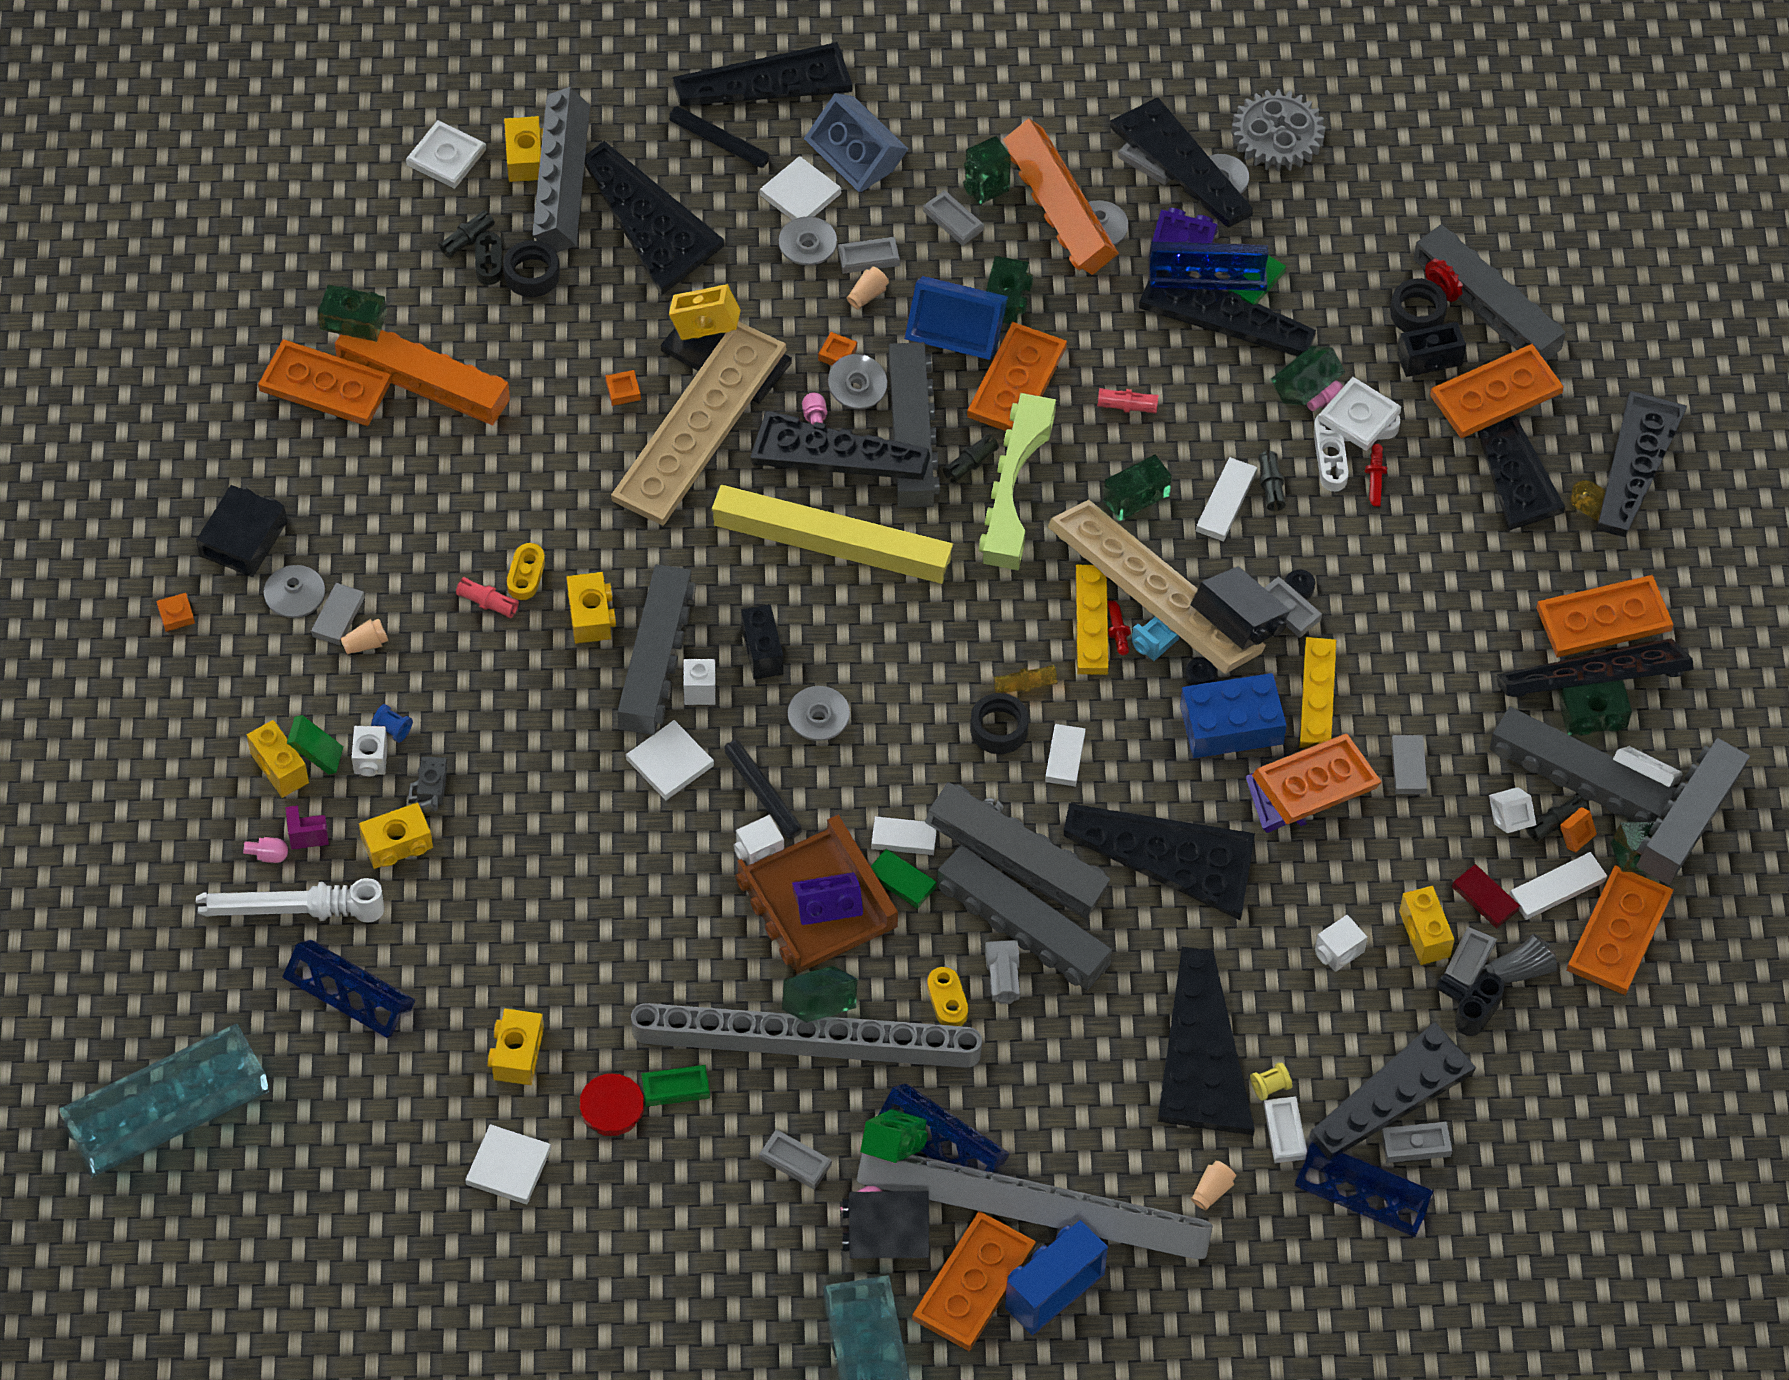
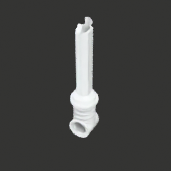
M369 878L356 881L350 886V889H348L347 885H343L342 889H340L339 885H335L334 889H332V886L319 882L318 886H312L308 891L202 893L196 896V903H207V906L198 907V914L206 917L217 915L309 913L312 917H319V921H325L328 917H332L333 913H335V917H340L341 913H343L344 917H348V914L351 913V916H355L362 922H374L384 913L381 885L376 880Z

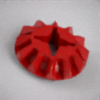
M1436 258L1426 264V279L1433 281L1443 289L1447 296V301H1456L1463 294L1461 289L1463 284L1458 279L1459 274L1453 271V266H1448L1446 261Z

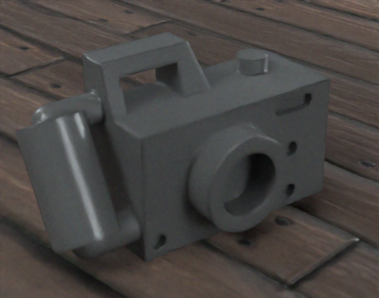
M422 756L421 765L418 768L419 779L416 782L410 783L408 802H418L423 814L437 811L438 805H443L448 770L447 758ZM413 790H417V796H413Z

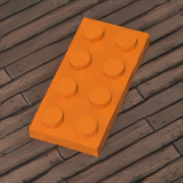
M1012 322L967 410V418L1004 431L1007 429L1012 430L1014 421H1010L1012 404H1018L1020 393L1043 396L1067 348V341Z
M282 339L259 381L258 387L261 392L368 426L392 382V376L390 373Z
M1530 344L1431 388L1430 396L1462 439L1562 394L1564 386L1535 346Z
M1653 575L1537 602L1536 607L1556 658L1670 632L1674 625Z
M1347 733L1259 767L1252 774L1257 784L1287 825L1375 790L1382 782Z
M1615 865L1566 971L1626 996L1674 889Z
M978 1211L912 1314V1320L970 1352L1006 1295L1009 1274L1016 1267H1023L1036 1248V1241Z

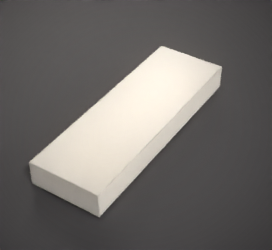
M1229 457L1197 523L1196 532L1224 542L1257 473L1256 466Z
M1589 852L1510 890L1509 895L1520 905L1519 911L1525 920H1528L1606 882L1607 875L1592 853Z

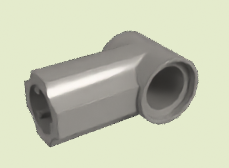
M1018 940L985 942L986 968L990 970L992 1001H996L999 1004H1011L1020 998L1017 970L1019 969Z

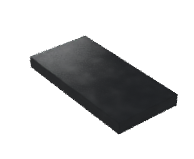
M674 328L661 344V351L699 371L725 333L681 340L676 328ZM786 354L781 357L752 401L760 404L792 364V357Z

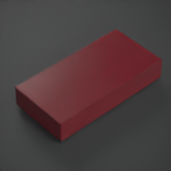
M1476 864L1453 881L1452 888L1496 929L1519 911L1520 905Z

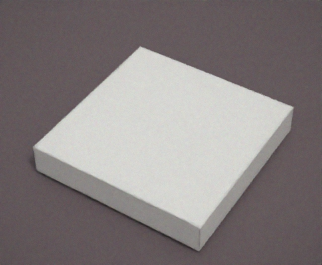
M437 120L406 158V164L455 189L486 151V143Z
M800 156L760 188V196L791 220L800 217L816 216L841 194V187Z
M1352 377L1318 415V421L1367 451L1401 413L1402 407Z
M675 720L626 754V760L665 800H668L714 766V760Z
M1630 746L1618 749L1613 760L1668 787L1679 784L1683 776L1681 771Z
M490 1124L467 1175L466 1185L527 1205L551 1151V1144Z

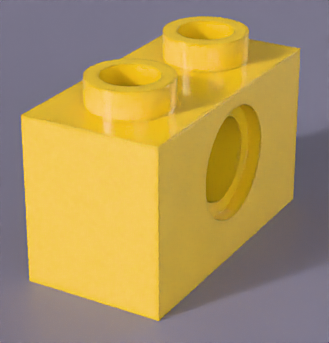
M539 116L505 118L509 182L538 180L543 128H540Z
M728 284L673 295L669 316L681 340H687L736 330L741 310Z
M603 572L566 576L575 644L610 640V627H616L614 608L608 609L607 602L612 601L611 584L604 583Z
M274 720L246 734L250 754L282 798L309 783L305 762L297 751L287 744L288 739Z
M418 802L359 823L361 840L374 869L381 866H391L398 860L409 856L422 855L427 850L433 848L431 831ZM396 836L403 837L399 840H392V838Z
M1429 886L1403 893L1399 913L1420 965L1450 958L1454 937L1434 887Z
M504 1008L502 1020L497 1019L495 1023L494 1039H497L496 1048H490L487 1065L492 1068L494 1080L532 1085L544 1031L543 1014ZM512 1044L522 1045L517 1049L508 1048Z

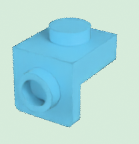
M1156 616L1143 627L1140 624L1133 627V646L1140 654H1146L1153 661L1179 640V635L1171 631Z

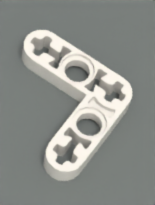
M1317 415L1313 433L1320 481L1325 489L1334 492L1340 491L1345 488L1348 480L1349 471L1344 441L1349 440L1332 429L1326 430L1325 426L1318 421ZM1399 415L1377 440L1390 439L1397 435L1400 426ZM1334 447L1339 451V454L1328 456L1323 452V449ZM1336 466L1335 472L1339 479H1333L1332 475H1330L1331 467Z

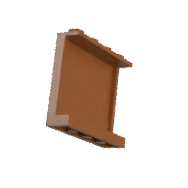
M839 814L827 819V830L746 866L742 859L738 860V874H735L738 886L743 892L747 890L751 897L750 904L754 913L757 916L762 915L766 922L764 926L769 938L772 941L776 940L781 947L779 952L783 962L787 966L791 964L796 974L898 927L897 909ZM854 872L860 885L863 914L861 916L802 925L799 918L798 904L793 894L792 882Z

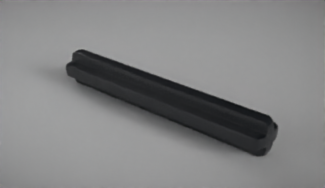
M675 106L670 111L669 120L740 158L760 168H764L769 162L768 152L679 106Z
M738 740L727 743L725 745V754L785 836L789 839L799 836L802 832L800 823Z

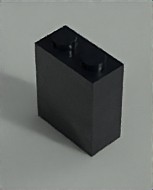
M230 485L196 539L199 556L254 577L287 524L285 506L273 498L266 499L256 495L248 488H238Z
M1239 566L1202 581L1190 604L1242 650L1254 644L1259 645L1272 636H1279L1286 628L1287 623L1285 621L1290 613V610Z
M929 1191L849 1192V1199H842L843 1219H849V1232H843V1252H849V1259L929 1258Z

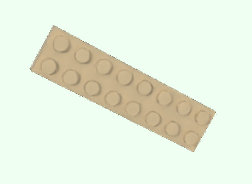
M738 321L737 329L725 333L611 494L612 501L664 526L784 355L786 343Z
M1089 499L1051 518L1048 528L1058 535L1061 540L1069 544L1083 558L1098 568L1106 577L1121 587L1126 594L1133 597L1148 612L1156 616L1171 631L1179 635L1194 650L1202 654L1224 674L1262 654L1266 646L1263 642L1242 650L1190 604L1198 589Z

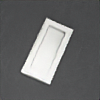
M1055 724L1045 782L1076 787L1085 728Z
M875 816L871 849H887L896 852L934 855L937 830L926 824L925 821Z
M1296 1096L1264 1100L1263 1106L1274 1163L1306 1160L1308 1154Z

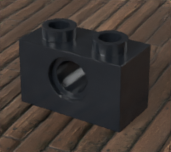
M1452 322L1401 333L1397 355L1405 376L1410 377L1462 366L1466 343L1458 323Z
M771 604L741 609V630L753 680L784 675L783 652Z

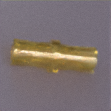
M1054 665L1031 670L1021 668L1016 673L993 677V681L996 682L994 683L996 693H1011L1021 690L1027 693L1031 692V688L1058 684V679L1055 678L1057 677V672Z

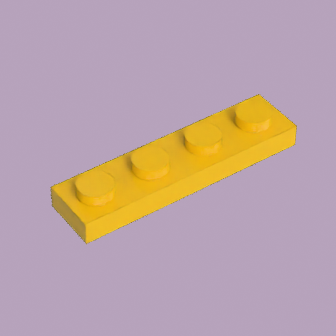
M1076 565L1077 674L1108 675L1107 577L1094 565Z
M1306 637L1299 748L1308 749L1331 740L1336 639Z

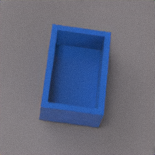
M922 276L915 285L904 339L918 343L925 342L927 345L990 360L997 351L1008 296Z
M1273 673L1182 687L1180 709L1193 758L1284 744L1287 725Z
M1081 1220L1072 1227L1070 1225L1065 1226L1057 1234L1056 1240L1051 1245L1040 1247L1026 1266H1018L1009 1274L1007 1278L1005 1309L1033 1336L1105 1275L1108 1246Z

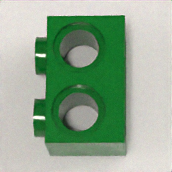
M893 1109L869 1119L865 1123L860 1153L897 1163L924 1148L928 1138V1132L925 1130L927 1120Z

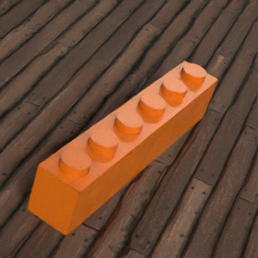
M1028 118L1003 139L1008 148L1006 154L1014 164L1019 166L1021 171L1018 174L1028 186H1031L1033 190L1031 193L1032 198L1039 206H1043L1046 211L1044 218L1053 228H1056L1059 233L1056 235V238L1071 253L1069 260L1073 266L1079 271L1083 269L1093 275L1119 253L1044 128Z
M351 318L335 342L337 357L390 373L392 384L492 426L510 400L509 384L503 378L484 373L473 365L460 363L453 360L447 354L436 353L420 343H412L394 332H386L376 328L367 321Z

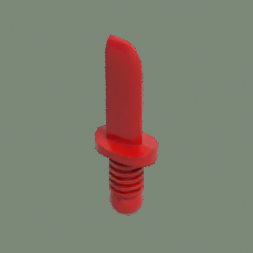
M1377 443L1371 448V464L1365 466V473L1370 474V503L1373 506L1381 507L1382 475L1387 474L1388 468L1382 466L1383 447Z
M1107 601L1111 622L1108 635L1110 638H1115L1117 652L1125 656L1129 653L1127 636L1131 634L1129 626L1123 623L1119 604L1116 601Z

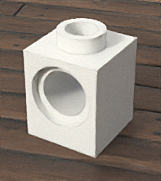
M684 659V705H715V659Z
M354 726L352 747L354 774L368 777L375 776L376 774L385 775L388 747L385 726ZM369 751L375 752V753L370 754V755H366V754H365L366 752H369Z
M1519 787L1489 795L1494 825L1506 833L1536 825L1531 795Z
M770 815L737 829L736 843L733 844L739 860H745L750 865L783 850L784 838Z
M1346 915L1317 935L1316 955L1323 964H1328L1336 972L1365 952L1367 936Z

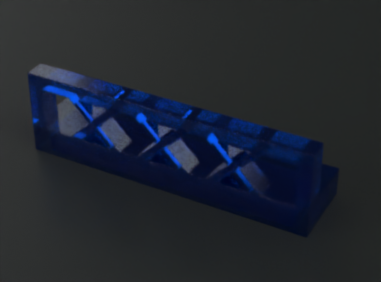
M1151 241L1148 259L1150 287L1266 291L1268 245ZM1156 270H1167L1172 276L1169 278L1156 277ZM1188 271H1196L1202 276L1190 278L1186 273ZM1217 272H1225L1231 277L1228 279H1219L1214 274H1216ZM1246 273H1259L1260 280H1248L1243 275Z
M313 940L296 944L282 978L386 1038L392 1036L401 1014L410 1012L416 1001ZM300 960L308 964L312 978L305 980L294 974ZM326 976L333 978L338 993L331 995L325 992L321 978ZM353 991L359 993L365 1008L356 1010L351 1007L347 993ZM381 1006L391 1012L386 1026L377 1022L373 1008Z
M906 1083L892 1088L878 1114L880 1115L891 1110L895 1103L904 1109V1113L926 1119V1125L930 1127L933 1140L927 1141L921 1151L934 1160L952 1164L960 1162L961 1166L969 1167L967 1160L976 1158L987 1165L984 1171L993 1173L996 1167L1005 1164L1010 1155L1009 1152ZM950 1140L956 1144L959 1158L949 1159L943 1153L941 1142Z
M1312 1141L1307 1150L1306 1160L1295 1181V1187L1413 1237H1416L1431 1205L1434 1193L1433 1190L1345 1153L1329 1161ZM1311 1167L1323 1172L1327 1181L1314 1184L1305 1180ZM1345 1182L1354 1186L1357 1194L1349 1197L1340 1195L1336 1185ZM1375 1195L1384 1198L1387 1207L1379 1210L1369 1207L1366 1198ZM1408 1208L1417 1212L1418 1216L1414 1224L1411 1225L1400 1220L1396 1211Z

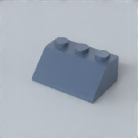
M838 93L833 95L804 137V140L858 192H863L892 173L908 151V148L854 96Z

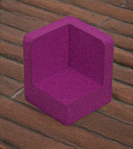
M298 805L285 807L291 850L329 845L326 817L324 815L300 818Z

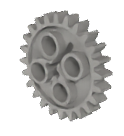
M1277 89L1275 96H1272L1268 90H1265V97L1263 98L1255 93L1254 101L1246 98L1244 106H1238L1237 114H1234L1231 131L1233 143L1238 144V152L1245 151V160L1254 157L1255 166L1264 162L1265 170H1268L1271 165H1275L1276 170L1280 171L1281 165H1285L1290 171L1292 163L1301 168L1303 159L1311 162L1312 155H1318L1320 146H1323L1325 126H1323L1324 118L1318 117L1319 109H1311L1312 101H1307L1303 104V95H1299L1295 99L1292 98V91H1289L1286 96H1282L1280 89Z

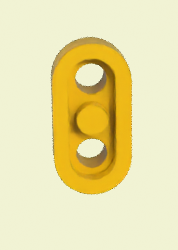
M525 543L519 546L514 553L507 576V590L515 599L527 600L537 592L545 566L544 551L539 545ZM527 561H534V563H532V564H528V563H526V562H527ZM522 585L527 586L526 588H518Z
M939 967L931 971L927 979V990L938 1022L941 1025L962 1026L968 1018V1004L957 973L948 967ZM947 979L949 982L942 984L938 980ZM955 1006L958 1009L955 1011H950L947 1009V1007Z

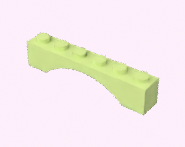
M1020 393L1018 404H1012L1010 421H1014L1012 430H1006L1004 447L1008 448L1006 456L1000 455L997 472L1001 473L1000 482L994 481L991 499H995L993 508L988 507L985 518V525L989 526L987 534L981 535L979 552H983V564L1019 570L1025 546V529L1018 518L1013 503V489L1018 473L1026 460L1038 447L1050 439L1056 411V399Z

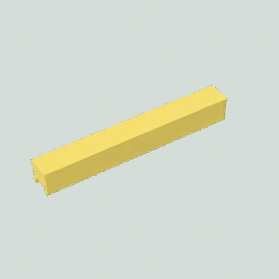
M720 485L712 506L714 526L943 584L945 571L951 561L953 543L725 485Z

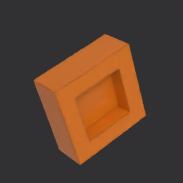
M830 332L818 353V361L833 366L840 358L855 354L857 341Z
M634 370L605 375L612 406L641 401V394Z
M186 593L156 601L165 632L195 624Z
M1583 807L1579 808L1560 825L1567 849L1575 853L1597 835L1591 812Z

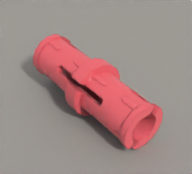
M1099 388L1097 407L1124 410V413L1142 411L1156 414L1159 395L1132 392V389L1116 391Z
M466 577L461 579L456 589V595L480 604L479 607L484 610L489 608L510 619L513 617L512 613L515 614L519 606L518 600L496 592V588L492 586L485 587Z

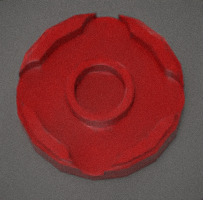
M603 1074L593 1078L585 1085L580 1095V1114L584 1123L589 1128L591 1127L593 1130H596L598 1134L619 1136L631 1131L639 1119H641L644 1113V1096L639 1085L631 1078L621 1074Z

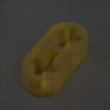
M1579 481L1572 489L1571 503L1576 509L1598 521L1606 490L1591 481ZM1588 493L1590 497L1586 496L1585 498H1581L1580 495Z

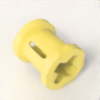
M1280 1062L1275 1064L1273 1069L1261 1074L1255 1072L1250 1075L1252 1087L1261 1101L1266 1100L1269 1094L1276 1091L1292 1088L1289 1072L1285 1065Z

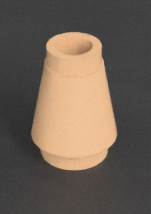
M872 267L870 270L866 269L850 294L846 297L847 301L855 309L859 310L862 306L886 291V286L889 284L888 278L876 267Z
M369 619L346 634V636L341 637L347 655L383 647L382 643L389 641L380 619L374 621Z
M1217 1160L1212 1165H1208L1191 1198L1192 1202L1206 1211L1234 1186L1233 1180L1236 1178L1234 1171Z

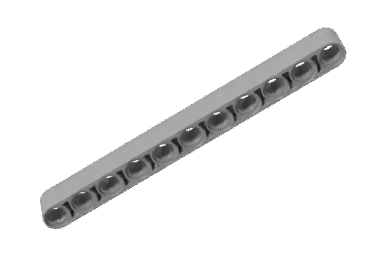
M650 1003L636 1006L631 1013L632 1035L635 1040L643 1044L964 1068L975 1066L980 1061L982 1051V1037L980 1033L974 1028L962 1026ZM643 1021L652 1022L649 1026L640 1025ZM678 1023L684 1025V1027L678 1029L671 1027ZM707 1026L716 1027L713 1031H707L703 1028ZM739 1028H745L749 1030L746 1033L736 1032V1030ZM779 1031L780 1034L772 1036L769 1035L768 1032ZM803 1033H810L813 1036L810 1038H803L800 1035ZM840 1035L845 1037V1039L834 1040L832 1037ZM875 1038L877 1041L868 1043L864 1039ZM899 1040H906L909 1042V1044L899 1045L896 1042ZM936 1042L942 1046L934 1048L928 1044ZM971 1045L974 1048L971 1050L962 1049L961 1046Z
M861 1153L857 1181L866 1186H875L887 1191H929V1200L1053 1228L1063 1229L1067 1225L1072 1227L1081 1220L1099 1238L1193 1259H1205L1207 1257L1213 1228L1210 1222L1195 1217L916 1155H911L897 1163H893Z

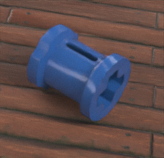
M386 704L378 708L371 722V726H385L386 733L392 735L393 740L398 743L406 738L413 724L412 718L400 716L393 712L391 707Z

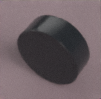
M1301 569L1294 570L1285 579V582L1304 599L1307 600L1313 595L1316 582L1310 572Z
M1193 659L1186 667V682L1190 686L1215 682L1216 667L1208 659Z

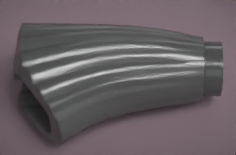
M1532 934L1527 941L1515 950L1489 962L1488 965H1484L1483 971L1484 974L1494 973L1498 975L1504 983L1522 981L1557 971L1556 954L1554 950L1550 949L1548 942L1538 935Z

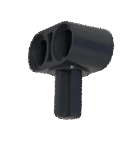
M1485 973L1468 987L1451 975L1444 974L1438 980L1436 988L1460 1003L1455 1019L1457 1030L1463 1035L1474 1036L1483 1030L1499 1008L1504 992V982L1502 978L1494 973ZM1482 991H1490L1495 995H1486ZM1465 1014H1473L1478 1018H1469Z

